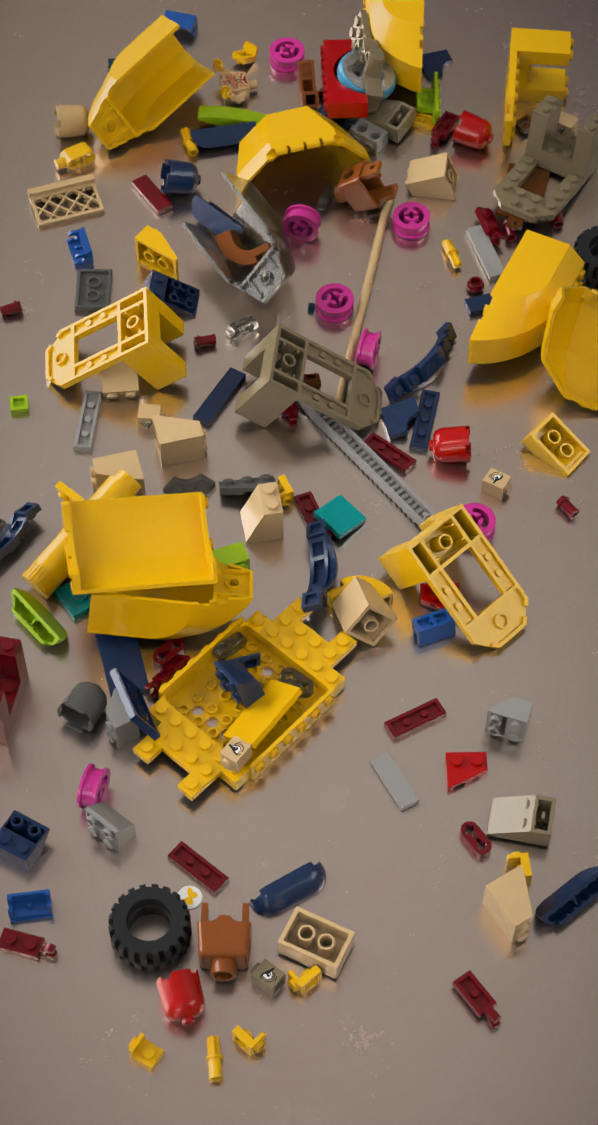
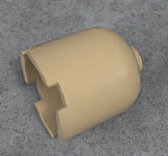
M54 106V115H57V122H54L57 138L84 136L88 133L90 128L88 126L89 112L85 106Z

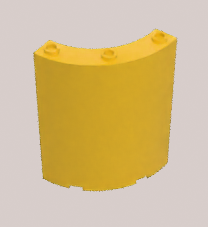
M203 492L61 502L64 532L68 534V538H64L68 575L69 578H72L70 586L73 595L218 583V577H221V569L213 556V539H209L206 508L209 507L208 497H205Z

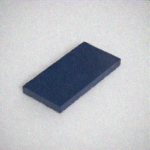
M95 634L110 696L112 697L113 691L116 688L110 675V671L114 668H117L138 686L141 693L150 691L144 688L149 682L137 638Z
M117 668L112 669L110 675L129 719L156 741L160 737V733L140 688Z

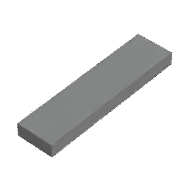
M482 226L466 228L469 240L489 281L499 279L504 268Z
M85 390L73 446L74 451L92 453L103 399L102 391Z

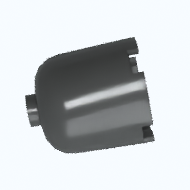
M80 682L74 686L57 709L58 716H63L67 721L65 725L72 730L83 733L84 730L90 732L107 705L106 694L98 684Z

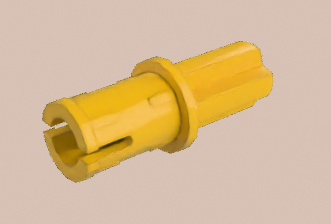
M181 128L183 145L186 147L188 155L190 157L197 156L199 151L189 128Z
M445 239L442 242V247L446 252V258L451 261L455 269H458L462 266L458 256L459 251L454 247L451 239Z
M211 1035L207 1037L208 1056L206 1061L209 1065V1080L215 1082L223 1080L221 1062L223 1056L221 1055L219 1036Z

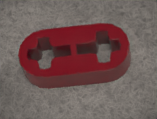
M169 639L153 653V664L155 667L163 669L179 654L183 655L185 652L183 639ZM158 657H160V658H164V657H165V660L163 661L162 659H160V660L158 661Z
M467 821L463 823L460 829L461 839L476 857H488L492 848L491 841L475 822ZM466 829L469 831L473 830V836L470 833L466 834ZM479 844L482 847L486 846L485 851L483 849H478Z

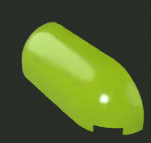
M13 588L11 592L13 608L11 610L30 633L44 645H57L63 642L68 636L66 630L40 601L22 589Z

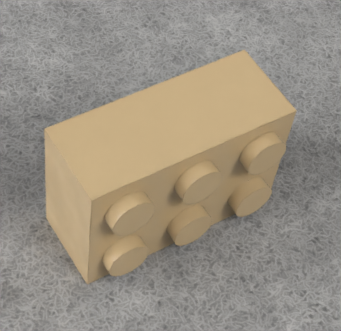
M296 906L278 940V953L311 968L317 965L322 970V973L337 979L355 943V932Z

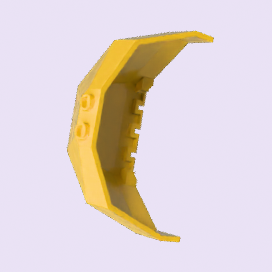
M308 106L267 114L239 142L236 174L237 194L241 204H245L244 188L268 162L274 161L277 156L288 154V150H290V153L303 151L305 146L307 150L321 147L320 143H322L323 146L330 144L338 147L341 146L358 163L366 160L369 164L370 158L365 147L341 126Z
M561 286L551 301L541 347V361L565 399L573 400L581 407L591 410H598V291L595 289L591 290L586 286Z

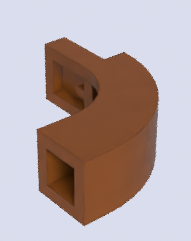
M314 59L298 60V84L301 107L319 108Z
M227 230L215 236L222 253L229 260L237 264L265 263L263 258L271 256L272 252L277 250L275 243H266L255 249L248 250L241 243L237 230Z

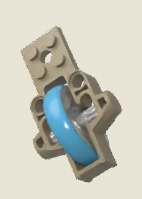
M360 9L358 16L355 17L354 25L349 31V36L352 39L351 48L353 50L340 60L337 68V77L339 82L345 87L367 94L368 112L376 113L380 102L389 97L396 85V74L393 68L384 60L385 55L379 47L378 40L371 38L367 11Z

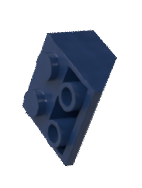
M217 660L213 663L216 668L214 673L221 681L219 683L221 688L226 693L230 692L232 694L231 697L236 704L241 703L246 709L265 695L261 684L238 660Z
M14 810L0 829V857L29 873L41 856L50 829Z

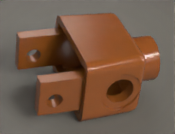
M364 160L343 169L339 183L334 187V194L339 203L348 202L355 212L379 208L381 202L395 199L399 186L397 183L384 186L381 182L382 174L380 170L382 163L380 160L369 164Z
M202 903L201 921L197 923L199 964L202 968L210 969V977L214 980H233L236 978V969H246L249 966L252 941L249 903H243L242 921H235L230 915H219L215 920L209 921L208 903Z

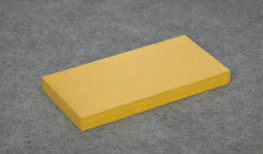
M271 679L263 688L265 695L246 708L223 734L225 740L230 741L234 736H237L251 745V749L254 750L303 693L299 687Z

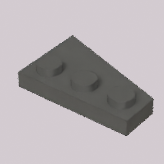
M263 474L256 478L245 476L239 480L228 478L218 483L220 495H244L247 492L253 493L258 484L276 481L274 475Z

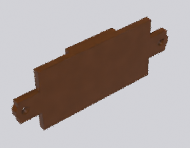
M509 163L507 174L516 164ZM537 167L519 188L544 198L550 171L538 169ZM499 206L497 207L495 216L508 218L507 228L522 230L523 222H529L501 210Z

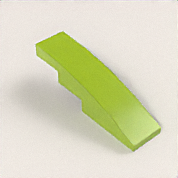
M199 106L197 120L218 127L256 121L257 125L266 115L235 107Z

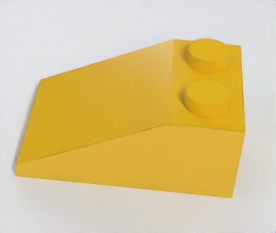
M147 225L135 237L137 262L151 270L179 280L177 256L162 233Z
M553 412L544 417L521 441L535 456L566 476L591 452Z

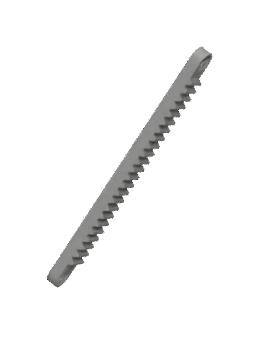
M296 400V403L305 411V414L309 415L310 419H313L314 423L318 424L324 433H327L328 438H332L333 443L336 442L337 447H341L342 452L345 451L347 457L350 456L351 461H355L356 466L359 465L361 471L364 470L365 475H369L370 480L373 479L375 485L378 484L379 489H383L384 494H388L389 499L392 498L394 504L397 503L398 508H402L403 513H407L408 518L411 517L413 523L416 522L420 525L431 515L436 514L349 426Z

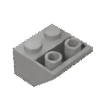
M512 697L489 707L485 731L494 736L506 737L511 741L524 742L534 702Z
M104 801L90 805L85 809L89 832L95 837L99 836L110 849L115 848L120 852L136 835L135 825Z

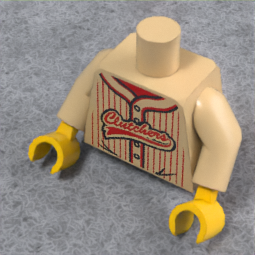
M216 58L214 60L213 70L220 72L219 86L221 90L219 93L222 94L225 106L235 103L240 104L250 98L249 90L258 89L256 79L247 80L245 72L231 71L223 66V62L220 59Z

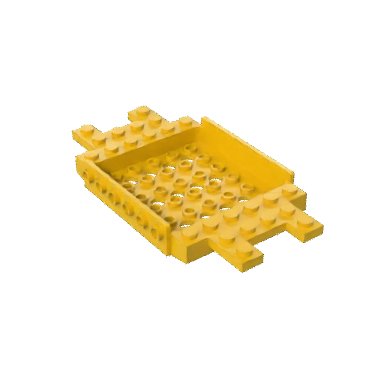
M300 597L293 601L273 621L259 610L245 622L241 616L237 620H233L223 633L220 632L211 644L204 646L201 653L191 658L182 670H178L169 682L163 683L159 688V700L149 708V711L157 725L160 737L154 741L147 735L133 748V752L145 763L149 764L163 751L189 774L177 785V789L191 801L197 798L218 777L234 790L239 789L248 780L254 781L335 703V697L345 687V677L333 668L357 646V641L343 630L330 642L303 623L313 611L303 612L301 608L302 599ZM259 652L260 666L248 668L247 671L261 684L262 689L271 679L277 681L285 680L287 684L299 687L303 693L302 697L293 703L254 750L252 749V757L238 773H235L221 765L220 751L229 742L222 738L221 734L228 730L245 710V707L241 703L236 704L231 697L232 694L230 692L226 693L220 688L219 683L221 681L214 673L216 668L213 663L217 660H231ZM265 668H270L273 671L270 676H264L261 672ZM196 707H201L204 712L201 715H194L192 710ZM210 719H216L218 721V725L215 727H209L207 725V721Z

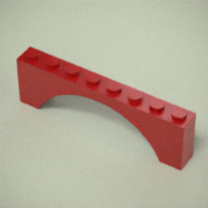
M352 39L323 40V46H320L324 112H327L328 118H368L367 94L345 87L336 78L340 60L353 50L351 48Z

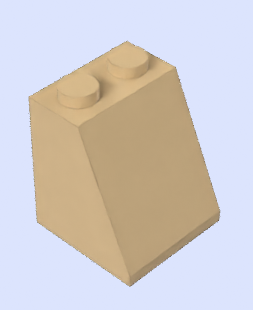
M448 152L410 160L405 185L412 196L456 200L459 174Z
M124 361L101 371L103 397L117 399L118 396L134 398L136 395H140L138 373Z
M160 415L152 416L154 440L162 467L205 458V450H207L205 439H207L205 428H201L200 421Z
M136 450L92 459L93 466L89 468L93 489L98 490L109 476H115L120 470H124L142 487L135 495L146 496L144 477Z
M277 482L258 484L240 511L246 544L284 539L283 508Z
M356 576L332 603L344 632L372 646L377 644L398 619L373 586Z
M520 865L487 884L482 902L511 944L516 941L522 942L529 936L533 918L524 869Z

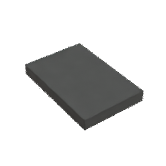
M78 269L75 313H95L111 304L112 269Z

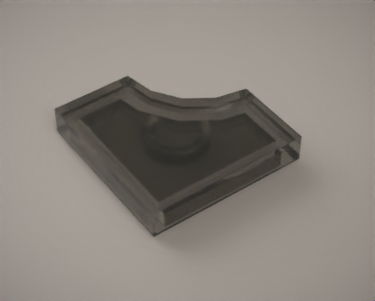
M201 473L190 479H181L174 476L163 488V492L166 494L203 492L206 496L216 484L215 481Z

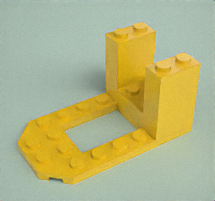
M512 28L506 75L503 146H510L511 139H514L515 129L512 128L516 126V117H513L516 115L517 110L515 103L518 101L542 102L547 95L555 96L564 102V97H567L568 87L565 86H568V76H566V69L532 67V64L569 67V61L573 60L574 50H571L574 45L571 31Z
M144 287L59 330L55 336L57 340L53 346L49 345L46 349V379L66 389L124 361L156 390H159L187 376L186 362L166 345V343L185 335L184 321L147 287ZM117 322L118 343L79 362L78 340Z
M462 503L431 515L418 526L422 532L412 540L390 548L378 558L399 590L426 581L471 645L494 649L501 648L527 625L526 607L529 602L528 596ZM467 549H469L501 594L477 615L444 570L448 564Z

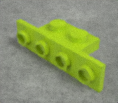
M436 71L433 75L431 88L421 87V93L416 92V111L432 114V124H436L437 118L441 116V98H439L441 93L439 88L440 79H438V72Z

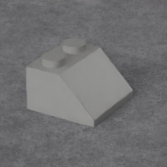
M115 688L106 711L107 721L105 725L108 729V738L120 748L140 738L139 727L129 719Z

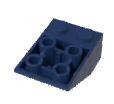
M152 270L144 281L143 288L147 287L178 316L195 317L200 289Z

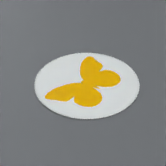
M185 886L178 892L180 899L186 902L187 909L196 908L202 901V893L197 887Z

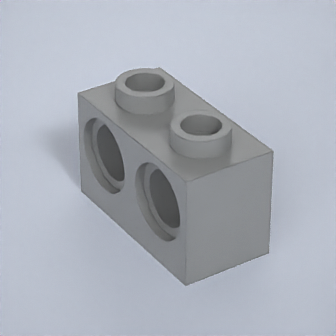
M361 118L350 128V135L365 147L367 151L376 155L388 144V131L364 118Z

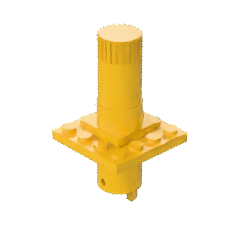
M120 470L115 476H109L89 500L136 496L135 494L142 487L130 474ZM59 481L55 485L59 492L57 495L63 502L85 500L63 482ZM64 528L21 575L30 587L46 599L68 577L64 538H68V534L64 532Z

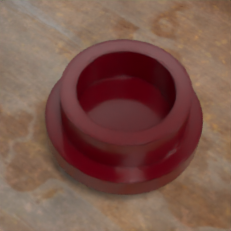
M472 277L467 282V289L470 292L479 293L484 289V282L480 277Z

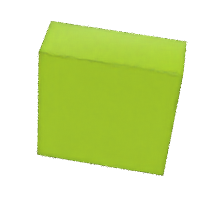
M28 395L9 396L11 415L29 413Z

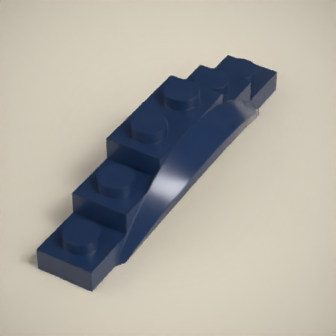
M445 322L436 332L438 339L435 345L417 365L399 377H393L384 387L390 402L395 403L403 394L419 390L438 377L447 361L446 356L452 349L451 343L457 337L451 322Z
M27 502L21 508L14 511L10 520L0 532V562L3 557L13 553L16 547L21 544L18 537L26 533V530L31 527L29 520L34 519L36 514L42 510L38 503Z
M325 519L307 523L306 538L310 553V581L307 592L302 593L301 608L304 613L323 609V600L326 599L327 591L330 590L337 578V556L333 543L327 533V522Z

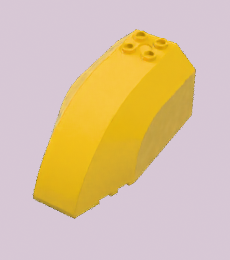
M363 0V7H366L363 10L367 11L371 38L378 40L379 47L385 55L384 60L395 71L396 83L409 90L421 93L424 0Z
M163 15L117 56L92 103L88 116V126L107 150L124 144L133 137L137 138L146 131L154 130L215 75L213 71L198 63L183 48L173 34L180 28L179 24Z
M526 230L490 294L493 297L490 305H485L483 317L481 320H478L470 337L467 363L488 364L510 360L522 356L542 344L551 301L561 286L584 285L581 281L586 273L584 270L585 262L570 244Z
M214 558L221 569V577H218V583L91 593L87 633L168 640L191 637L211 631L235 618L253 600V570L231 563L225 565L219 563L218 559Z

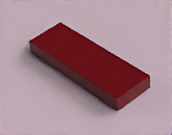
M146 174L132 181V186L158 216L173 209L172 203Z
M374 432L364 440L385 463L403 475H406L416 465L414 458Z
M309 491L294 496V502L306 527L307 523L318 521L313 514L314 511L319 509V506L312 492ZM327 529L329 537L332 538L331 531Z
M435 698L384 722V726L395 741L446 717L447 713L439 700Z
M183 841L168 854L169 860L214 895L229 881V877Z

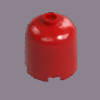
M464 110L459 118L462 119L460 126L456 125L452 141L476 150L483 149L487 143L490 144L494 137V134H491L492 125L488 120Z
M470 425L443 427L435 431L433 440H429V451H433L436 460L443 463H471Z
M189 968L171 972V977L163 980V977L158 978L156 985L166 1017L173 1022H182V1025L194 1023L195 1018L199 1017L205 1009V1000L198 970L192 973Z

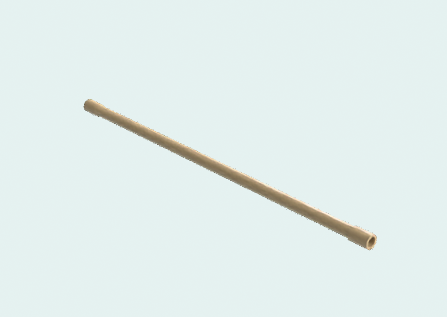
M394 199L383 202L345 356L346 359L352 362L354 361L387 221ZM340 376L335 399L344 403L349 380Z

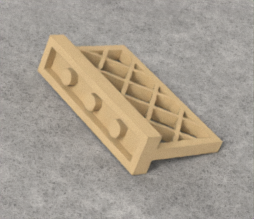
M93 173L27 189L28 199L39 228L104 212ZM93 189L94 191L92 196L84 194L87 190ZM71 194L78 195L75 201L68 198V196ZM81 197L88 200L86 205L78 202ZM54 198L62 199L59 204L52 202ZM65 201L72 204L69 209L62 206ZM44 202L45 205L43 208H40L35 203ZM91 202L99 205V208L92 209L89 205ZM48 205L56 208L53 213L46 211ZM75 206L83 209L79 213L72 211ZM59 210L66 212L65 216L62 217L56 214ZM42 214L50 217L46 221L41 222L40 220Z

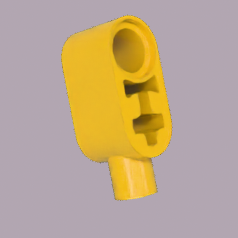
M81 142L64 149L60 154V158L54 160V164L58 170L66 166L69 170H76L92 163L96 155L86 142Z

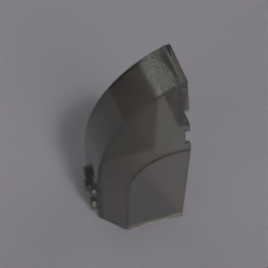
M222 171L220 173L243 202L232 216L244 225L245 231L239 237L241 243L248 250L255 249L266 243H271V248L257 265L237 264L229 260L222 253L215 238L216 234L211 230L184 221L181 224L226 282L243 290L262 303H269L295 271V261L284 225L251 181Z

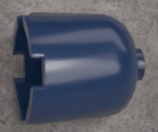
M165 159L166 163H162L160 179H163V186H160L162 193L188 195L196 190L197 185H200L201 175L198 174V169L194 164Z

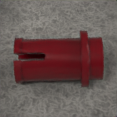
M563 209L553 220V227L555 228L562 227L564 224L562 217Z
M506 219L502 224L506 240L514 241L517 239V234L515 230L506 227L508 219Z
M14 300V303L0 306L2 317L17 312L20 314V311H23L20 301L16 302V300Z
M215 334L196 335V337H193L194 347L201 349L204 346L216 345Z
M563 495L556 501L557 507L562 509L570 519H573L580 511L569 501V497Z

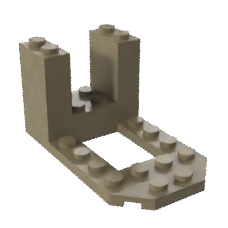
M547 95L533 111L525 155L500 181L493 192L501 210L529 222H537L538 219L545 218L546 221L554 220L598 167V114L593 113L578 130L576 141L568 139L563 135L556 134L563 100L551 95ZM538 166L565 177L547 199L519 188Z
M280 324L244 357L242 370L258 379L237 398L235 413L265 428L296 400L357 431L372 426L379 421L383 392L379 386H375L372 381L374 377L369 370ZM306 359L349 380L346 404L303 382Z

